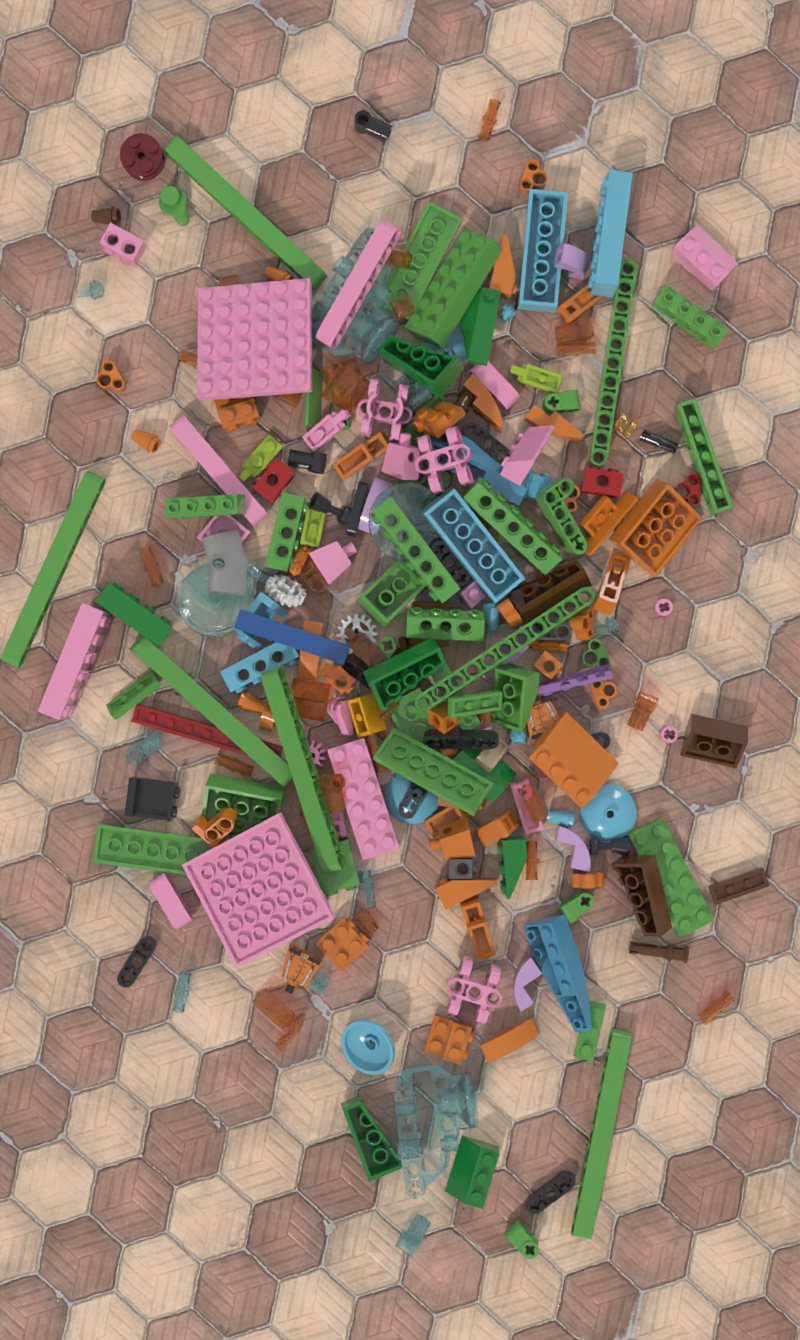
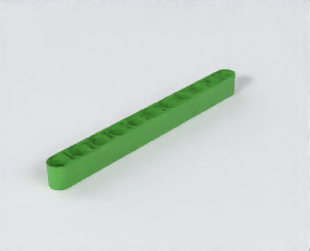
M175 135L163 148L164 153L295 275L300 279L310 278L312 290L315 291L328 277L314 261L178 136Z
M626 259L621 263L619 283L613 296L588 457L589 464L602 467L606 463L609 454L637 273V264L631 259ZM623 267H629L632 273H625ZM620 286H627L629 292H622ZM623 304L626 311H619L617 305ZM614 323H620L623 326V330H616ZM611 342H618L620 348L614 349L611 346ZM614 360L617 363V367L611 368L608 365V361ZM605 380H613L614 386L608 387ZM609 398L611 405H604L602 399ZM599 417H606L608 419V424H601L599 421ZM596 436H604L606 442L604 444L598 443ZM594 454H600L603 461L601 463L595 462L593 459Z
M86 471L4 648L1 655L2 661L17 668H20L25 661L104 488L106 478L90 471Z
M589 587L579 589L422 692L415 700L416 709L421 713L430 711L447 700L448 697L453 696L587 608L595 598L594 591ZM580 594H588L590 600L583 601L580 597ZM567 603L571 604L574 607V611H566L564 605ZM555 614L558 621L555 623L550 622L548 615ZM535 624L540 625L542 632L535 633L532 630V626ZM523 635L526 642L524 644L518 643L516 636ZM503 645L508 646L510 653L502 654L500 647ZM491 656L494 663L487 665L484 663L483 658ZM475 667L478 670V674L471 676L468 674L467 669ZM458 677L461 679L462 684L458 687L453 686L451 679ZM443 688L446 694L443 697H437L435 690ZM425 698L429 701V706L422 708L419 706L418 701Z
M141 635L129 649L285 788L293 779L289 765L151 641Z
M282 667L263 672L261 680L321 869L325 874L343 870L346 867L345 858L286 673Z
M613 1028L610 1031L572 1222V1236L592 1239L631 1045V1032Z

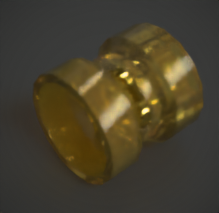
M623 412L614 424L613 429L622 432V435L628 439L639 423L635 420L631 421L628 415Z

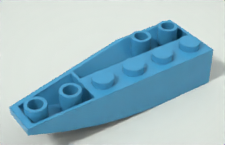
M462 435L463 444L468 446L473 452L472 459L467 463L471 469L473 480L478 477L488 480L492 484L493 490L497 493L501 492L507 501L520 506L528 489L523 484L519 486L500 475L503 467L473 441ZM430 436L434 451L449 446V442L441 441L442 437L437 439ZM462 449L465 455L467 456V450ZM447 454L440 457V463L444 465L448 462ZM456 468L447 470L457 475Z
M552 915L524 925L523 928L535 962L574 1031L590 1032L592 1030L587 985L578 949L566 915Z

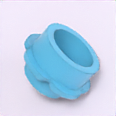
M506 304L500 310V319L508 322L515 316L517 310L513 304L510 306Z

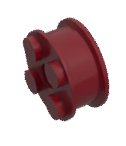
M144 133L134 134L128 137L121 146V163L132 178L139 181H149L156 178L162 172L165 156L159 143L152 136Z

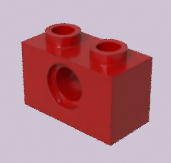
M277 458L275 461L271 460L267 464L264 475H259L253 483L255 485L253 487L254 491L272 505L296 476L294 471ZM271 476L278 477V482L275 485L268 484V479Z
M590 465L589 468L583 470L580 493L597 496L605 495L609 498L618 499L621 493L624 474L619 473L617 469L609 468L607 471L600 470L598 466ZM604 477L607 481V484L605 486H600L597 482V478Z

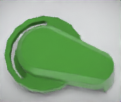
M165 187L159 196L161 210L167 215H171L180 226H187L189 224V216L186 211L187 198L185 193L177 187Z

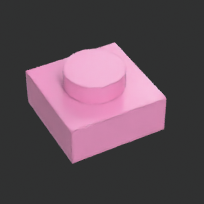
M475 581L468 584L458 593L469 608H473L486 597Z

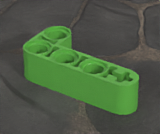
M555 478L538 490L536 501L564 550L569 554H583L587 550V542L563 501L574 491V482L570 478ZM562 482H563V484H564V489H563V490H561V484H562ZM547 493L549 494V500H548V501L546 500V495H547ZM556 510L559 512L558 517L555 515ZM566 525H567V527H568L567 533H565V527H566Z

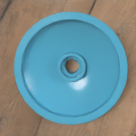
M396 773L387 783L385 789V802L390 813L399 821L407 824L423 823L435 815L440 807L437 805L439 797L428 792L414 817L405 819L400 816L399 804L411 786L412 781ZM418 788L412 791V793H416L418 795L417 798L421 797L423 793L422 790ZM411 800L407 808L403 807L404 813H407V811L411 812V804L413 803Z
M604 784L596 796L583 809H579V817L583 828L590 836H596L600 841L611 842L612 839L624 838L629 834L636 822L637 808L632 796L626 790L616 785ZM611 810L613 816L609 818L607 817V812Z
M361 1019L350 1023L345 1028L341 1038L342 1050L346 1059L354 1068L365 1074L377 1075L385 1072L392 1065L395 1057L394 1044L390 1035L382 1026L373 1021Z

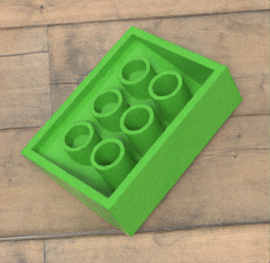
M210 773L205 785L202 816L209 821L224 808L234 809L237 813V819L233 830L226 835L228 839H231L282 811L285 788Z

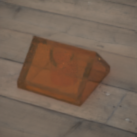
M298 678L293 679L291 692L300 718L325 722L331 684Z

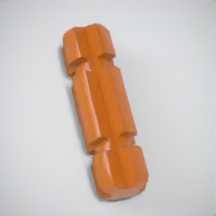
M307 545L300 547L289 569L293 576L300 575L311 552Z
M536 640L530 644V649L565 653L568 650V643Z

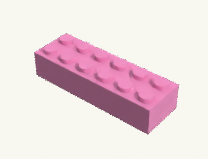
M85 603L81 604L38 712L58 720H68V717H72L75 711L73 706L75 700H78L82 694V683L87 681L90 674L88 668L90 664L95 662L97 653H95L97 646H101L104 640L102 635L104 629H107L111 623V613Z
M365 737L328 749L327 751L362 859L366 860L400 849Z

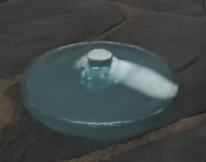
M415 483L395 484L381 492L373 502L371 508L385 497L391 496L428 546L432 540L441 539L420 513L437 498L428 488ZM370 512L368 520L369 531L376 546L392 558L407 561L403 555L400 556L395 551L393 541H388L382 533L384 529L380 524L376 525L370 518L372 515ZM388 515L386 518V523L389 526L394 523L393 515ZM401 530L398 533V539L403 541L406 538V533L404 530ZM412 546L409 553L411 556L417 554V547Z
M214 562L216 568L221 569L224 567L222 562ZM207 563L192 570L182 581L177 595L178 610L185 624L194 632L206 637H225L236 632L233 628L239 610L247 611L255 600L254 590L247 577L245 596L225 593L224 595L209 594L207 591L210 564Z

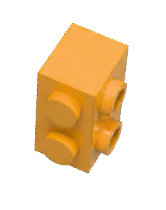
M373 694L347 701L358 738L387 729L382 711L377 705Z

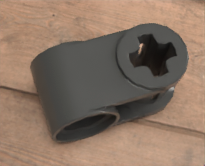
M562 623L538 640L564 641L571 636L572 629L568 624ZM537 625V633H541L542 628L540 625ZM559 627L567 628L568 635L566 637L558 635Z

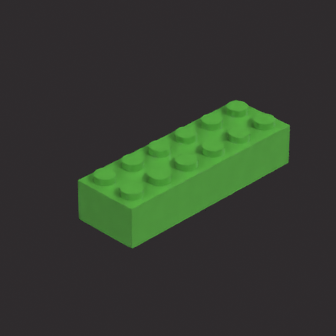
M467 229L462 230L405 325V328L415 338L441 349L445 347L502 252L497 243L492 238Z

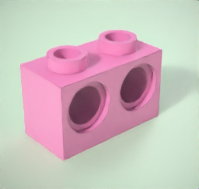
M111 222L99 242L106 254L110 256L115 254L120 257L119 260L127 265L131 263L135 266L147 247L144 240ZM113 238H118V242L115 245H110V241ZM128 248H135V251L132 254L126 253Z

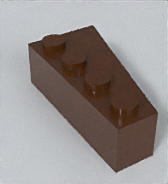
M656 855L621 856L611 865L614 870H617L620 876L618 880L627 891L628 902L633 905L636 911L634 915L644 936H663L672 928V923Z

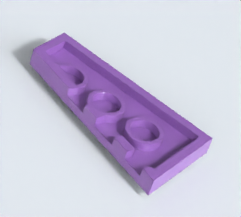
M612 664L539 683L538 695L548 696L555 693L554 691H566L575 686H584L593 682L613 678Z

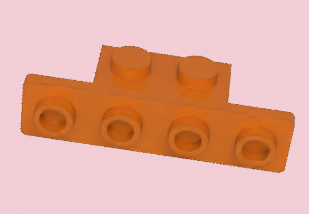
M624 492L615 504L605 495L599 499L579 523L589 534L585 539L587 550L583 553L584 555L591 557L596 552L598 547L638 501L636 496Z

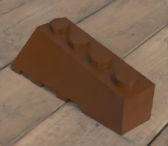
M577 560L553 569V572L550 574H540L533 581L519 583V586L513 588L506 596L524 623L528 624L579 589L590 587L592 584L586 570Z

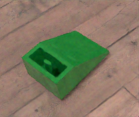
M523 835L501 838L500 842H497V851L499 856L502 857V861H498L499 873L503 875V880L500 881V890L507 899L511 898L527 861L526 839Z

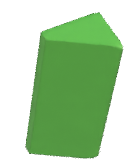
M312 369V392H306L304 425L306 429H312L321 421L323 374L315 369Z

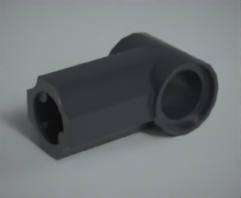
M365 110L358 111L354 118V129L358 133L368 134L386 143L392 125L372 117ZM360 119H364L368 123L366 125H360L358 121Z
M290 449L288 466L306 469L312 473L324 474L327 454L314 451L308 453Z

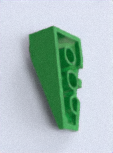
M480 288L460 320L468 363L484 366L488 364L501 291Z

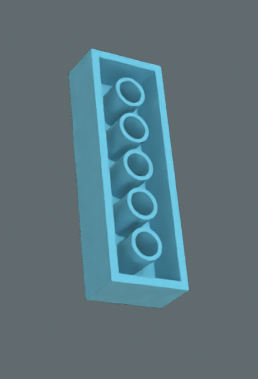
M609 170L608 176H604L603 184H601V200L597 210L599 216L595 225L596 238L592 248L594 254L590 263L592 271L587 288H591L590 294L594 296L603 295L604 297L613 298L618 287L633 175L631 172Z
M529 190L517 307L519 310L555 313L557 310L561 268L554 267L557 247L564 243L568 192Z
M449 487L420 512L492 602L497 603L525 579L454 488Z

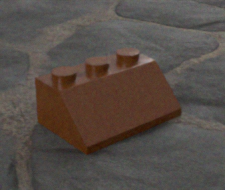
M691 714L686 726L680 756L737 768L748 744V726Z

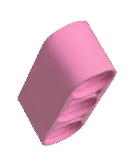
M489 361L487 366L475 364L468 370L471 375L474 373L482 381L493 399L504 410L509 409L520 398L519 393Z
M166 872L148 882L151 891L176 930L193 920L190 910Z

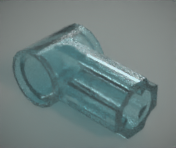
M155 732L134 747L129 748L126 752V758L130 763L140 764L165 745ZM134 750H138L141 754L137 761H134L131 757Z
M416 1214L408 1229L400 1235L396 1247L413 1257L418 1251L421 1240L429 1229L431 1222L424 1216Z

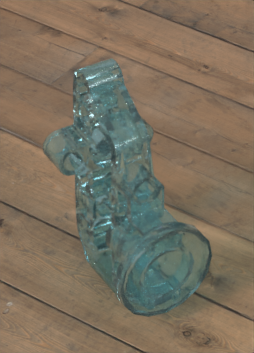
M374 228L365 229L346 257L341 255L333 265L335 274L312 308V339L335 356L346 357L354 355L366 365L372 364L381 356L378 351L379 347L389 336H395L399 321L385 311L392 295V291L387 288L391 276V267L388 259L338 346L334 349L317 340L316 334L340 292L338 285L340 284L343 287L359 259V252L366 247L364 245L370 240L371 235L375 231ZM370 305L374 306L372 314L367 313V308ZM351 337L352 344L347 347L346 340Z
M441 1065L403 1069L394 1086L399 1135L397 1153L399 1160L402 1161L406 1193L412 1199L422 1197L426 1192V1187L447 1170L450 1152L459 1151L458 1142H461L459 1130L478 1127L476 1091L470 1072L451 1074ZM427 1071L430 1072L433 1099L436 1101V1127L441 1143L440 1166L437 1169L426 1170L424 1164L423 1137H421L414 1080L415 1073ZM440 1078H444L447 1081V1086L444 1089L438 1086ZM403 1085L408 1086V1090L405 1092L400 1089ZM406 1118H413L409 1119V1125L413 1126L410 1134L408 1130H405V1127L408 1126V1120H404ZM445 1118H449L452 1122L450 1129H446L443 1126ZM415 1163L418 1166L417 1174L410 1172V1164ZM410 1178H420V1180H416V1186L420 1187V1191L417 1194L416 1191H412V1187L415 1186V1180L411 1181Z

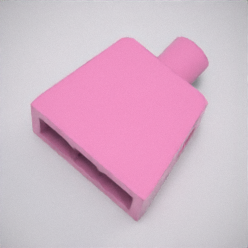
M400 433L399 442H390L388 444L382 472L402 480H418L419 472L415 468V461L420 457V450L410 445L411 434Z
M336 541L309 553V555L330 586L352 566L348 557L358 551L352 542L341 548Z

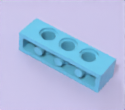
M276 642L220 671L230 692L236 691L238 694L246 690V685L251 682L254 685L261 682V674L263 672L284 665L289 667L298 662L297 658L300 655L295 648ZM276 652L283 654V660L279 663L273 659V655ZM261 660L266 663V669L262 672L256 668L257 662ZM246 669L249 672V678L243 681L240 679L239 673L241 670Z

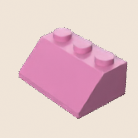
M698 225L690 230L671 252L711 292L739 264Z
M555 426L528 427L524 434L520 433L515 441L518 445L513 444L508 453L510 457L506 456L501 464L504 468L500 475L520 486Z

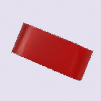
M690 474L685 478L684 482L675 486L674 490L678 493L679 487H685L687 495L681 497L693 508L701 502L700 478L696 474ZM690 478L694 480V485L689 483ZM691 497L695 499V504L690 503Z

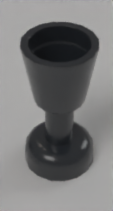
M318 492L314 493L309 502L310 510L322 513L330 512L336 515L338 523L343 525L351 515V507L344 505L341 508H337L331 505L330 500Z
M590 836V855H597L599 850H611L612 853L629 856L630 837L612 839L611 842H599L598 837Z

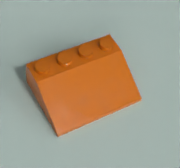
M656 479L610 536L609 540L620 551L656 578L703 518L668 483Z
M566 711L525 751L528 758L581 809L596 796L619 764Z

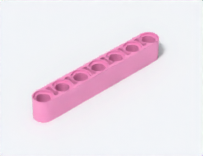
M385 219L379 222L316 334L317 340L332 349L338 346L401 236L400 228Z
M184 415L169 426L226 495H245L246 514L243 515L253 527L268 516V513Z

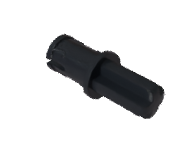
M644 429L640 437V441L655 446V449L658 447L672 454L678 448L677 443Z

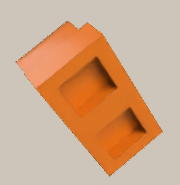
M224 808L209 821L200 814L195 818L192 830L214 848L228 841L226 835L233 830L237 813L232 808Z
M509 808L501 815L478 827L475 832L484 847H487L501 838L504 839L510 836L520 825V822L512 809Z

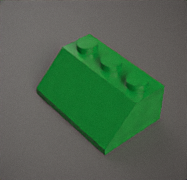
M461 749L452 760L494 783L493 788L486 797L493 803L511 782L516 772L500 759L495 767L487 773L474 761L483 749Z
M462 1135L445 1192L465 1204L483 1209L500 1154L499 1147Z

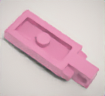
M347 409L341 410L338 414L334 411L323 418L302 438L311 451L317 452L346 426L344 421L351 414Z

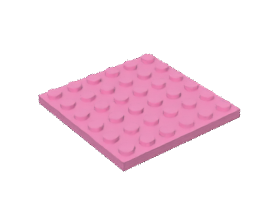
M310 278L198 288L197 399L199 401L312 392V281Z
M281 812L182 865L235 968L336 917Z

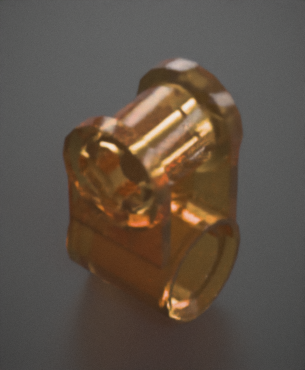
M309 558L299 576L314 594L323 595L327 592L328 584ZM317 581L324 583V587L320 591L314 589V584Z

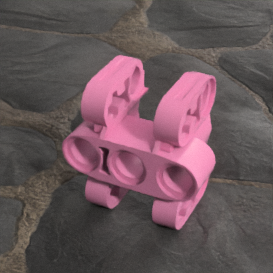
M371 378L368 399H364L358 404L359 416L363 418L361 436L371 438L373 424L377 422L392 425L389 442H399L402 427L408 426L412 420V411L405 407L409 394V385L400 384L396 403L378 400L381 380ZM364 405H367V413L361 411ZM388 409L391 413L389 416L383 417L380 415V411ZM403 412L409 415V418L405 421L401 420Z
M456 426L445 429L449 446L434 451L431 437L428 435L417 438L422 456L416 459L415 468L422 474H431L428 476V482L431 491L435 494L445 492L441 479L443 475L439 472L456 468L461 485L465 486L474 483L471 469L467 465L472 459L473 452L468 446L463 444L461 432ZM462 449L467 450V456L465 455ZM447 454L448 462L441 465L440 457ZM428 460L429 468L422 470V462Z
M463 955L458 969L459 975L451 976L447 981V989L450 993L447 1013L458 1015L462 1000L479 1004L475 1021L485 1024L490 1007H498L502 1002L500 990L494 987L498 985L501 968L500 966L490 964L488 977H485L486 983L469 978L473 966V958ZM454 981L455 990L450 987L451 983ZM472 987L480 989L477 995H471L469 990ZM492 993L498 994V998L495 1001L489 1000Z

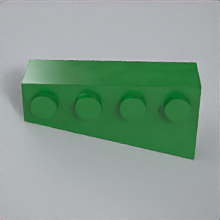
M389 336L378 349L385 363L439 398L464 370L459 356L446 355L442 351H433L426 346H417L410 341L394 336Z
M108 581L95 598V602L160 647L173 629L170 625L171 621L163 615L161 618L154 614L156 610L147 604L143 606L139 603L140 599L132 593L128 595L117 582L112 583Z
M430 638L363 671V674L377 705L384 712L388 709V705L393 701L397 702L402 698V694L409 689L415 688L421 679L429 677L446 662L440 647L433 638Z
M359 1096L342 1102L341 1106L368 1181L370 1182L404 1168L403 1161Z

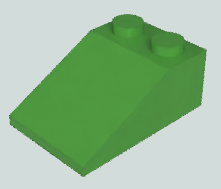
M399 558L356 602L384 628L426 585L423 587L417 580L418 576Z
M511 663L495 668L493 690L502 691V710L492 712V723L521 733L524 732L539 691V672Z

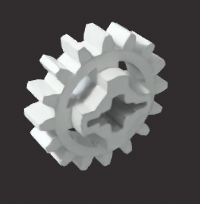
M276 574L273 577L270 576L264 587L266 588L265 592L269 593L268 597L273 598L274 602L279 601L281 605H287L288 607H291V605L294 607L302 605L307 595L305 593L306 589L302 588L303 585L298 584L297 580L292 581L289 576L280 575L278 577Z
M355 614L353 619L348 615L347 622L341 620L343 627H337L341 631V633L336 634V637H341V640L338 641L340 643L348 645L345 639L349 638L344 632L351 623H353L352 630L354 632L358 629L363 634L365 633L373 643L377 642L373 639V636L378 635L377 632H373L376 625H370L371 619L365 621V615H362L361 619L358 618L357 614ZM360 622L365 624L369 631H364L360 627ZM350 648L349 654H352L353 650Z

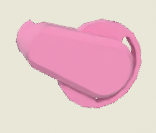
M338 696L329 700L327 712L332 717V720L339 725V735L351 736L354 734L353 719L347 702L349 699L344 696Z

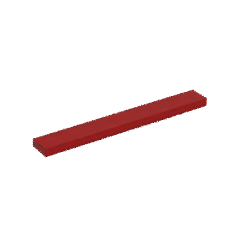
M136 704L131 722L248 756L216 726L142 704ZM261 740L281 758L282 745Z

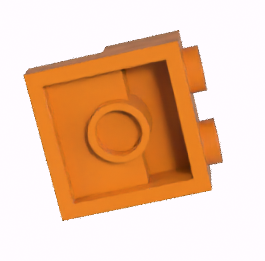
M253 397L214 400L224 431L233 432L238 430L239 426L244 424L251 426L261 419Z
M442 401L437 403L434 409L424 407L418 410L411 419L413 427L418 432L421 431L428 436L438 439L446 432L445 429L451 428L466 413L463 408Z
M344 917L315 942L319 949L340 971L345 969L369 947L368 937L363 932L359 934L355 929L356 925L350 918L345 919Z
M434 1014L424 1052L441 1057L442 1060L461 1065L462 1061H466L468 1056L467 1043H471L473 1040L474 1031H471L472 1026Z

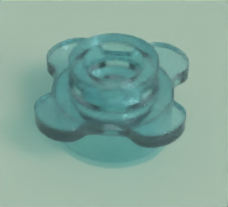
M316 972L312 981L308 983V988L313 989L318 995H323L326 986L330 985V979L324 978L320 972Z

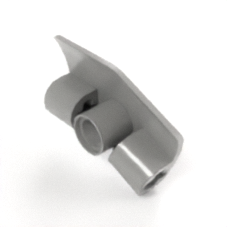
M228 531L203 538L202 543L210 564L207 592L213 595L230 593L245 596L248 562L238 531ZM220 561L224 564V567L218 569L214 566V562Z

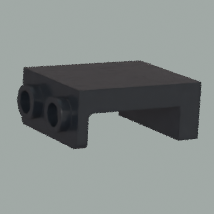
M130 777L124 816L173 821V817L176 818L178 806H175L176 798L178 799L180 795V787H177L178 782Z

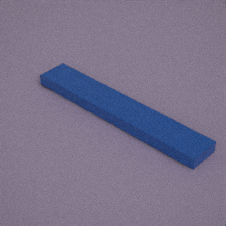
M243 609L239 610L234 625L235 629L343 665L350 649L349 645Z

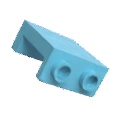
M262 592L259 593L247 609L249 612L269 619H273L276 614H279L284 619L289 615L288 611ZM233 628L239 633L237 637L252 648L257 646L262 649L264 647L257 641L259 636Z

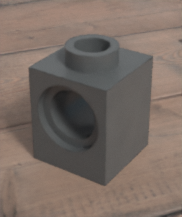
M472 858L449 859V879H472V874H476V862H473ZM461 863H465L468 866L467 871L464 873L457 871V866Z

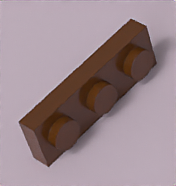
M763 867L707 887L713 904L717 905L768 887L769 883Z

